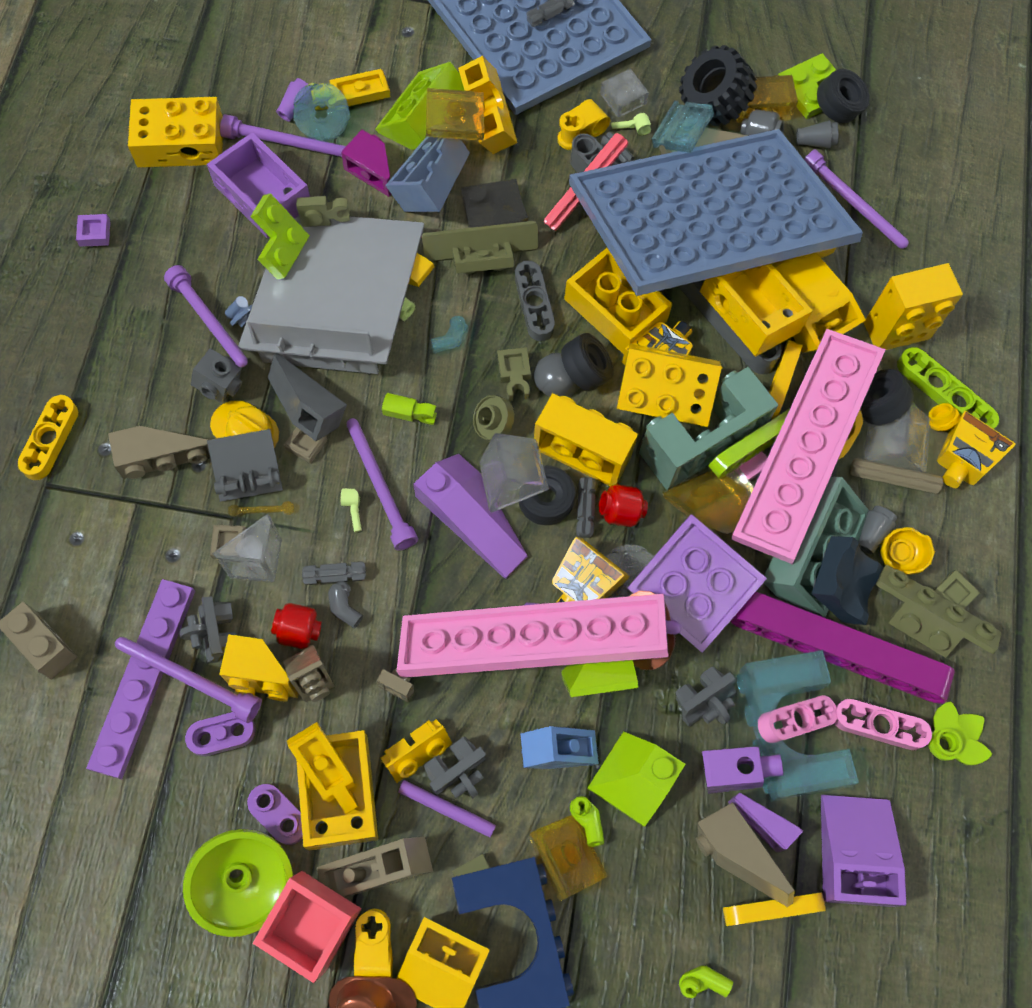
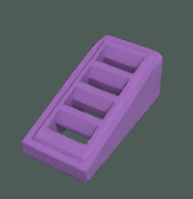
M741 793L733 796L728 801L729 804L734 803L745 821L775 852L788 849L803 832L800 827Z

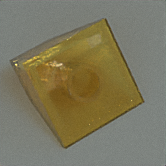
M712 470L662 492L663 498L684 515L689 517L692 514L705 526L725 534L734 532L749 500L747 490L728 476L719 479Z

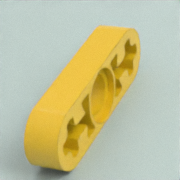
M788 340L784 347L769 390L770 395L778 403V407L771 419L776 418L780 413L803 346L791 340Z
M57 395L47 402L18 459V468L31 480H41L50 473L78 417V408L68 396ZM66 406L67 412H61L59 415L56 413L57 409L63 410ZM45 432H56V438L53 442L49 444L41 443V437ZM39 461L41 463L39 467L33 466L32 469L29 467L31 462L36 463Z
M822 892L795 896L793 904L788 907L776 900L723 908L726 926L826 911Z

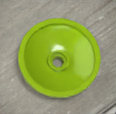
M249 829L231 830L211 838L192 856L183 877V897L190 916L203 929L220 936L238 937L259 931L289 878L293 876L290 860L276 840L259 831ZM238 869L242 871L239 877H230V873L233 870Z

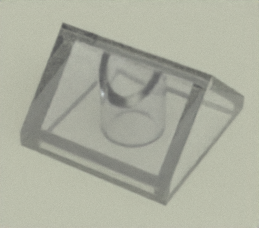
M912 402L910 408L893 422L884 425H871L868 423L864 460L926 473L930 418Z
M494 433L479 462L488 508L491 513L549 490L536 439Z
M267 514L216 550L213 555L229 578L275 582L282 539L272 518Z

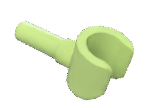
M645 113L637 114L633 120L611 122L612 129L636 128L638 135L641 136L651 132V123Z
M343 488L341 490V506H351L350 512L354 532H361L362 528L359 517L360 496L355 489Z

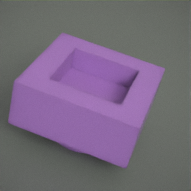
M107 214L78 215L76 241L80 247L109 245L110 219Z

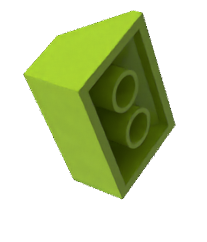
M451 62L418 72L375 130L410 150L416 149L434 127L446 126L451 120L450 115L464 103L466 93L460 73Z

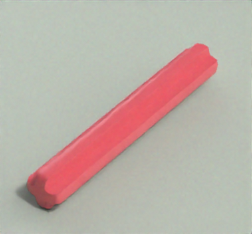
M614 134L585 171L611 166L628 146V141L621 134ZM571 187L544 219L545 224L554 231L559 229L580 203Z

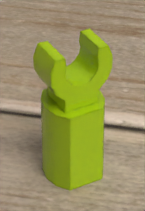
M391 393L385 395L382 405L383 415L411 422L413 419H416L425 424L434 425L437 416L435 405L429 403L420 404L417 403L416 399Z

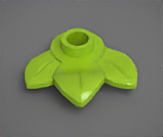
M947 702L936 710L933 717L935 730L932 731V738L928 744L931 753L936 758L944 761L956 759L965 765H977L992 756L991 751L984 744L977 741L984 726L985 720L983 716L975 714L958 715L957 709L952 702ZM941 738L948 742L947 750L941 747Z

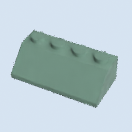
M830 477L794 563L790 564L773 557L765 573L767 579L764 581V584L777 598L824 618L829 609L812 594L830 537H854L858 541L867 512L869 511L843 477Z

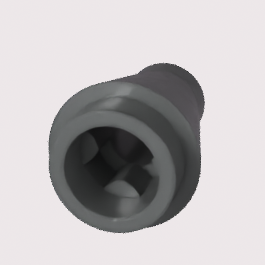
M830 120L804 128H797V145L829 149L832 145H837V122L831 123Z
M874 506L872 511H868L858 541L859 548L868 554H874L884 538L897 526L895 523L897 516L892 511L881 506Z

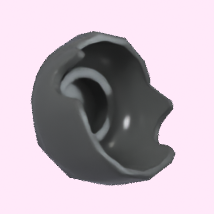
M551 353L538 361L533 376L536 387L550 398L553 393L570 398L579 390L580 387L572 381L564 368L561 353Z

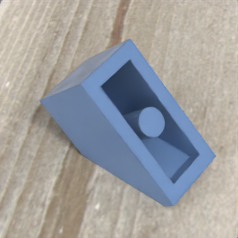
M549 726L521 733L524 768L555 769L599 764L595 730Z

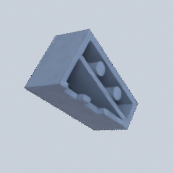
M452 126L434 127L385 186L404 212H440L470 152Z

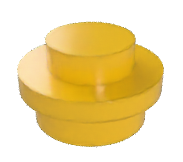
M942 403L930 410L928 423L933 430L947 431L957 424L960 414L951 404Z

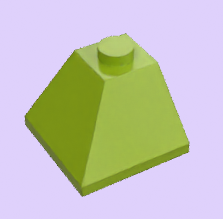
M633 660L566 665L561 672L562 680L570 697L638 688Z
M623 731L587 789L645 827L686 764L656 744Z

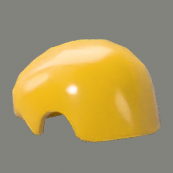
M911 527L893 530L884 538L880 550L885 565L898 569L906 575L923 572L932 564L935 554L931 538Z

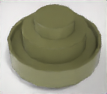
M488 395L481 399L473 414L474 429L479 437L485 440L499 441L505 438L511 431L514 423V410L511 403L497 395Z

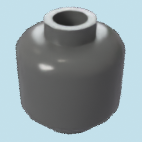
M754 110L748 119H743L741 134L749 136L780 129L783 133L784 120H780L777 112Z

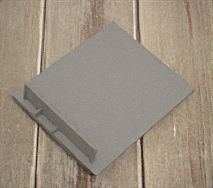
M298 216L297 218H295V220L302 226L300 217ZM350 216V221L347 222L331 219V225L302 227L310 236L286 277L277 280L265 269L238 347L240 350L257 351L263 363H272L273 357L277 353L294 366L378 374L377 364H387L423 233L424 223Z

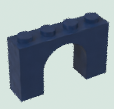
M535 857L452 877L459 914L495 905L514 906L530 918L537 934V949L534 959L524 972L510 979L476 987L479 1008L569 1007L568 997L573 996L574 991L569 972L562 974L559 959L565 958V953L560 935L553 936L550 922L556 921V915L552 900H545L542 886L548 883L543 863L536 864Z

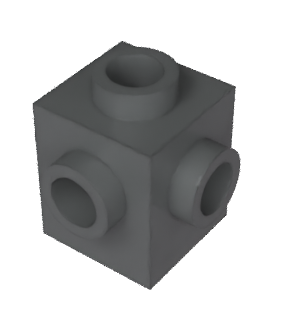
M210 348L193 368L191 386L198 389L205 397L215 399L223 404L229 395L234 397L242 385V381L239 380L242 367H238L232 358L222 356Z

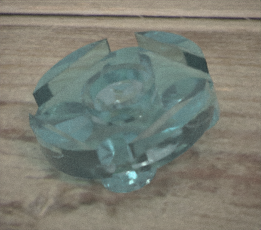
M310 83L304 86L294 99V121L306 137L327 142L339 137L346 129L351 116L348 102L343 93L334 85ZM318 105L321 108L325 106L329 108L326 112L328 115L326 118L320 117L317 119L314 117L317 114L315 108Z

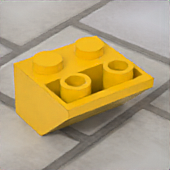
M228 634L219 675L228 683L229 687L235 689L234 693H251L255 695V692L268 694L269 699L283 702L288 701V697L298 698L299 693L263 639Z
M424 917L407 952L397 979L402 980L411 987L416 999L433 1008H464L490 949Z

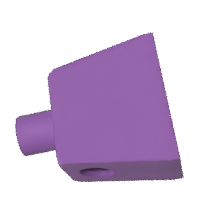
M759 747L702 751L708 794L763 787L764 777L783 776L780 754L760 756ZM741 764H749L753 771L750 774H742L737 767Z

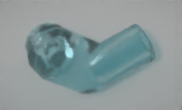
M452 317L449 321L451 326L447 334L431 339L434 353L457 348L462 344L468 332V325L465 324L463 317Z

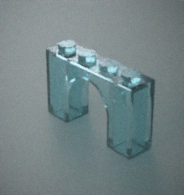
M823 650L746 663L739 670L740 674L737 675V684L740 693L746 696L748 706L745 707V717L749 727L753 726L756 737L753 740V747H759L760 756L780 754L783 776L764 777L763 789L766 794H770L771 801L843 789L858 784L850 749L818 755H805L790 749L783 741L776 743L765 741L758 730L759 717L763 713L775 710L781 698L792 694L821 690L831 683Z

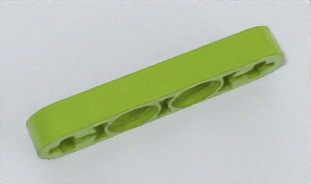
M916 347L908 348L903 352L897 361L898 370L938 405L949 403L959 411L960 416L964 411L968 412L973 407L975 409L971 413L979 420L984 417L987 419L985 424L993 429L997 427L999 416L995 409L926 352ZM914 359L917 361V364L911 366L908 362ZM926 368L927 371L922 376L920 373ZM929 376L939 377L943 382V387L937 388L932 386L928 380ZM959 395L963 397L966 401V407L955 405L952 401V396Z
M790 409L720 453L709 464V468L721 479L761 451L773 445Z

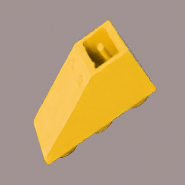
M817 253L787 259L775 266L776 270L813 310L802 331L793 336L797 343L803 345L802 353L817 350L826 329L845 334L866 321L853 294Z

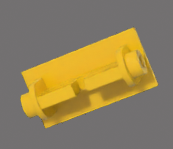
M437 719L432 722L428 720L410 733L415 742L412 746H409L403 738L384 751L385 755L380 759L396 783L412 776L419 767L432 758L440 756L446 748L452 745L443 725L441 726Z

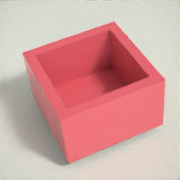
M301 871L289 878L253 944L312 983H315L326 973L362 908Z

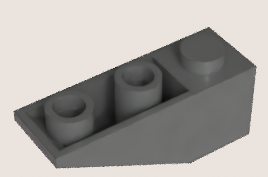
M276 353L273 357L268 379L292 424L313 440L318 441L340 426L347 404Z

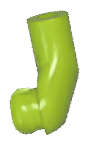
M576 797L570 803V812L572 817L585 828L588 846L596 847L603 845L604 837L599 810L586 797Z
M705 965L685 972L679 981L680 991L686 998H695L696 994L707 989H711L726 998L733 986L731 979Z

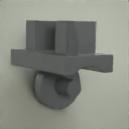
M212 596L202 597V605L198 607L200 624H198L197 615L188 616V626L180 630V637L183 640H191L192 649L202 648L201 638L203 637L207 664L217 663L220 656L224 655L228 634L236 635L235 631L219 633L217 624L231 623L233 619L231 603H213Z
M712 666L700 676V682L705 689L697 693L690 684H685L675 692L676 700L682 709L683 721L688 727L701 718L707 724L714 719H717L723 725L730 721L727 710L735 706L731 698L736 695L733 685L736 679L730 672L723 675Z
M464 736L450 747L459 761L453 767L448 769L439 755L424 765L431 781L429 783L436 796L458 780L461 783L450 790L455 798H458L466 791L472 799L478 795L474 785L484 779L479 770L469 777L466 774L486 761V754L481 747L476 749Z

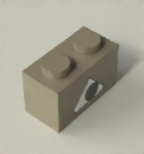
M24 601L0 620L1 631L32 666L49 679H53L77 658L76 654L40 614Z

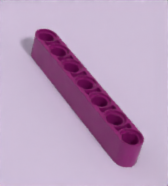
M755 592L730 620L733 625L921 699L938 704H944L948 700L955 670L952 667L764 594Z

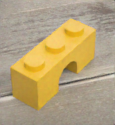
M483 56L459 67L465 93L472 99L478 111V115L472 117L479 143L492 154L518 143L497 69Z

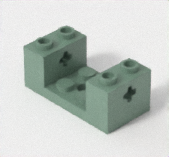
M749 367L740 372L734 370L722 379V386L716 393L717 398L712 407L722 422L719 424V428L714 431L705 430L693 440L673 413L665 418H662V416L656 417L646 426L647 429L642 439L643 442L639 454L667 491L709 466L720 453L770 422L778 407V403Z

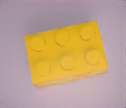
M608 248L604 249L566 281L564 300L623 354L625 348L630 343L634 342L657 322L665 324L668 320L672 302L659 291L636 296Z
M552 393L535 423L533 449L606 485L612 486L618 484L631 459L638 433L633 432L632 428L624 423H614L606 419L599 411L594 409L587 410L577 405L574 400L567 396H558Z

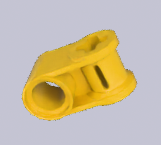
M592 99L585 100L579 106L561 115L559 120L561 131L558 134V143L562 148L571 150L573 139L577 135L589 134L593 137L600 136L610 125L611 119Z
M370 909L363 913L356 922L354 976L392 978L393 954L390 919L381 909ZM371 916L375 917L376 923H382L383 926L382 929L376 932L375 936H371V930L364 927V924L371 920Z

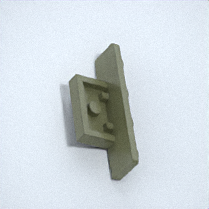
M527 221L423 233L424 257L429 261L453 259L456 274H473L483 270L500 271L505 268L514 267L512 252L538 248L537 222Z
M889 565L884 566L876 585L903 601L890 617L888 624L945 658L963 637L991 654L996 652L1001 632L991 623L980 620L967 612L962 606L946 600L933 589L912 580L904 572L894 569Z

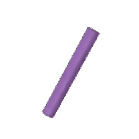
M406 780L402 782L398 793L491 838L496 827L495 824Z

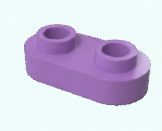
M231 712L193 723L186 732L185 742L189 750L196 755L210 756L246 746L254 738L256 727L253 720L250 723H246L236 718L235 713ZM238 725H243V734L234 736V728ZM204 734H210V742L206 745H201V737Z
M262 784L255 787L249 794L247 801L250 813L280 843L293 845L303 839L301 812L275 786ZM268 795L271 800L270 804L265 808H261L259 805L260 798ZM286 820H293L294 828L290 832L283 831L282 826Z

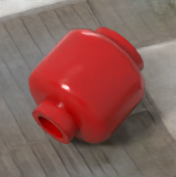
M614 484L608 490L602 492L599 501V513L604 516V520L610 525L636 526L640 519L646 516L648 510V502L644 499L642 491L632 486Z
M287 603L282 609L277 608L271 634L276 635V641L280 645L306 649L310 645L311 640L318 641L322 622L316 620L317 613L314 608Z

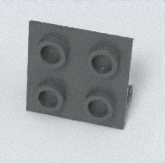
M270 429L207 440L216 481L214 482L215 492L219 495L220 502L283 490Z

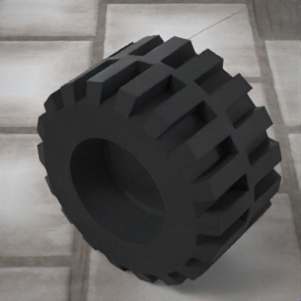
M722 45L720 48L713 46L709 51L705 49L699 57L695 56L691 60L692 64L690 66L687 65L684 71L686 73L684 76H681L680 83L682 85L679 87V93L682 95L681 99L695 116L706 125L719 126L721 122L724 125L729 124L731 119L734 118L736 120L740 117L739 114L742 111L745 112L749 108L747 104L752 102L755 97L753 92L757 90V84L755 83L757 80L756 75L734 48Z

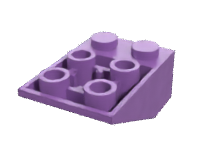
M821 795L824 902L885 907L906 906L905 867L890 800Z

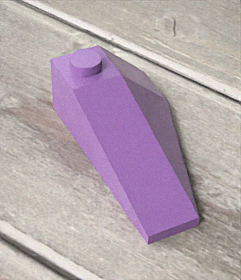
M460 454L436 462L414 483L415 497L505 579L527 558L525 550L483 476Z

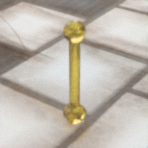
M289 501L284 502L280 506L239 507L233 504L228 507V514L232 517L242 513L283 512L285 515H291L294 512V505Z

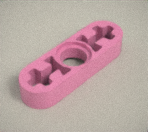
M818 696L763 713L758 719V730L765 741L776 743L834 724L837 720V708L828 696ZM820 709L822 715L815 717L813 711ZM795 711H797L802 718V727L798 726V724L795 721ZM781 721L783 727L775 729L774 723Z
M846 699L836 705L837 720L834 724L842 731L908 750H918L928 745L931 741V728L921 718L854 699ZM851 708V714L854 716L863 717L866 715V712H868L865 721L854 719L848 723L847 717L842 715V712ZM876 716H883L889 721L890 729L888 733H879L874 728L873 720ZM913 727H916V733L921 735V738L912 741L913 737L911 734L901 732L895 737L898 729L909 730Z

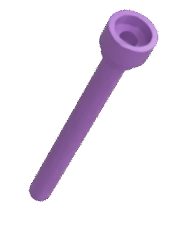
M227 114L223 115L220 124L221 137L229 139L240 138L241 135L247 136L253 132L261 140L342 157V150L346 147L246 125L241 120H238L236 116Z
M814 149L805 157L804 160L816 175L820 176L900 249L908 246L909 241L825 166L826 162L823 160L824 156Z
M180 265L169 268L164 275V280L170 289L183 294L238 367H245L248 359L191 287L190 274Z
M354 418L347 421V428L392 525L390 539L395 550H405L418 542L417 534L412 526L404 523L359 422Z
M119 637L115 641V647L118 650L230 706L231 711L235 713V717L246 723H250L260 709L262 699L251 693L236 694L125 637Z

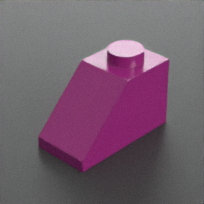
M361 129L341 152L344 170L389 197L391 193L385 185L391 178L385 143L378 136L371 135Z

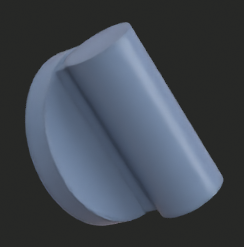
M239 296L225 310L226 317L232 319L230 321L232 327L236 324L240 327L246 325L252 305L249 306L246 298L243 296Z

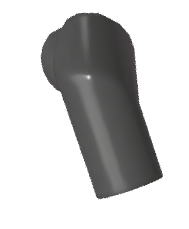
M339 581L333 584L328 591L330 610L334 616L355 629L362 621L363 615L349 606L348 596L351 591L349 584Z

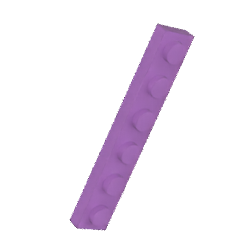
M162 579L136 643L169 660L195 590L192 587ZM132 656L130 657L86 769L122 780L163 672Z

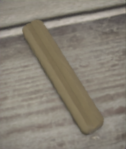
M855 458L850 466V474L852 476L937 494L943 486V478L941 476L859 458Z

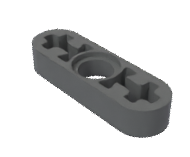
M523 261L515 269V284L528 334L536 341H546L554 333L555 320L541 268L533 261ZM525 272H529V275L532 276V286L528 287L527 277L524 276ZM536 295L543 302L538 306H531L527 303L526 299L529 296ZM538 315H541L542 324L546 326L545 330H540V327L537 326Z

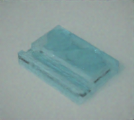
M674 101L652 137L653 147L658 148L659 145H663L668 150L691 153L714 115L713 106L691 102L680 105L679 101Z

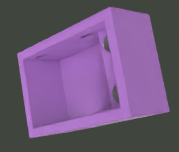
M253 132L207 163L214 186L267 239L269 236L250 217L263 195L271 193L294 219L299 216L296 207L297 198L310 197L307 184Z

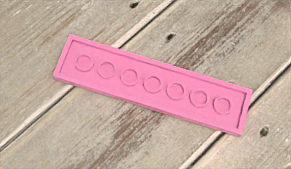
M826 329L734 530L732 540L790 564L794 563L886 349Z
M664 593L405 615L402 618L397 672L399 677L405 678L668 657Z

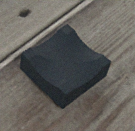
M831 536L827 549L823 554V561L818 576L814 581L812 594L843 623L866 625L869 617V595L884 567L865 555L859 548V542L854 537Z

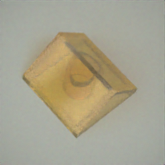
M572 815L530 833L528 838L540 863L544 865L545 873L559 902L608 877L594 848L589 847L587 844L584 828Z

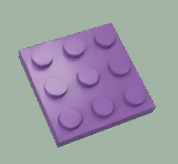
M690 514L627 588L633 594L638 591H650L655 594L664 593V600L669 610L671 621L679 622L681 625L679 633L703 653L767 578L696 517Z

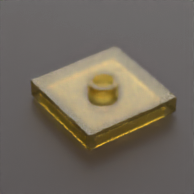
M427 88L426 136L483 141L484 92Z

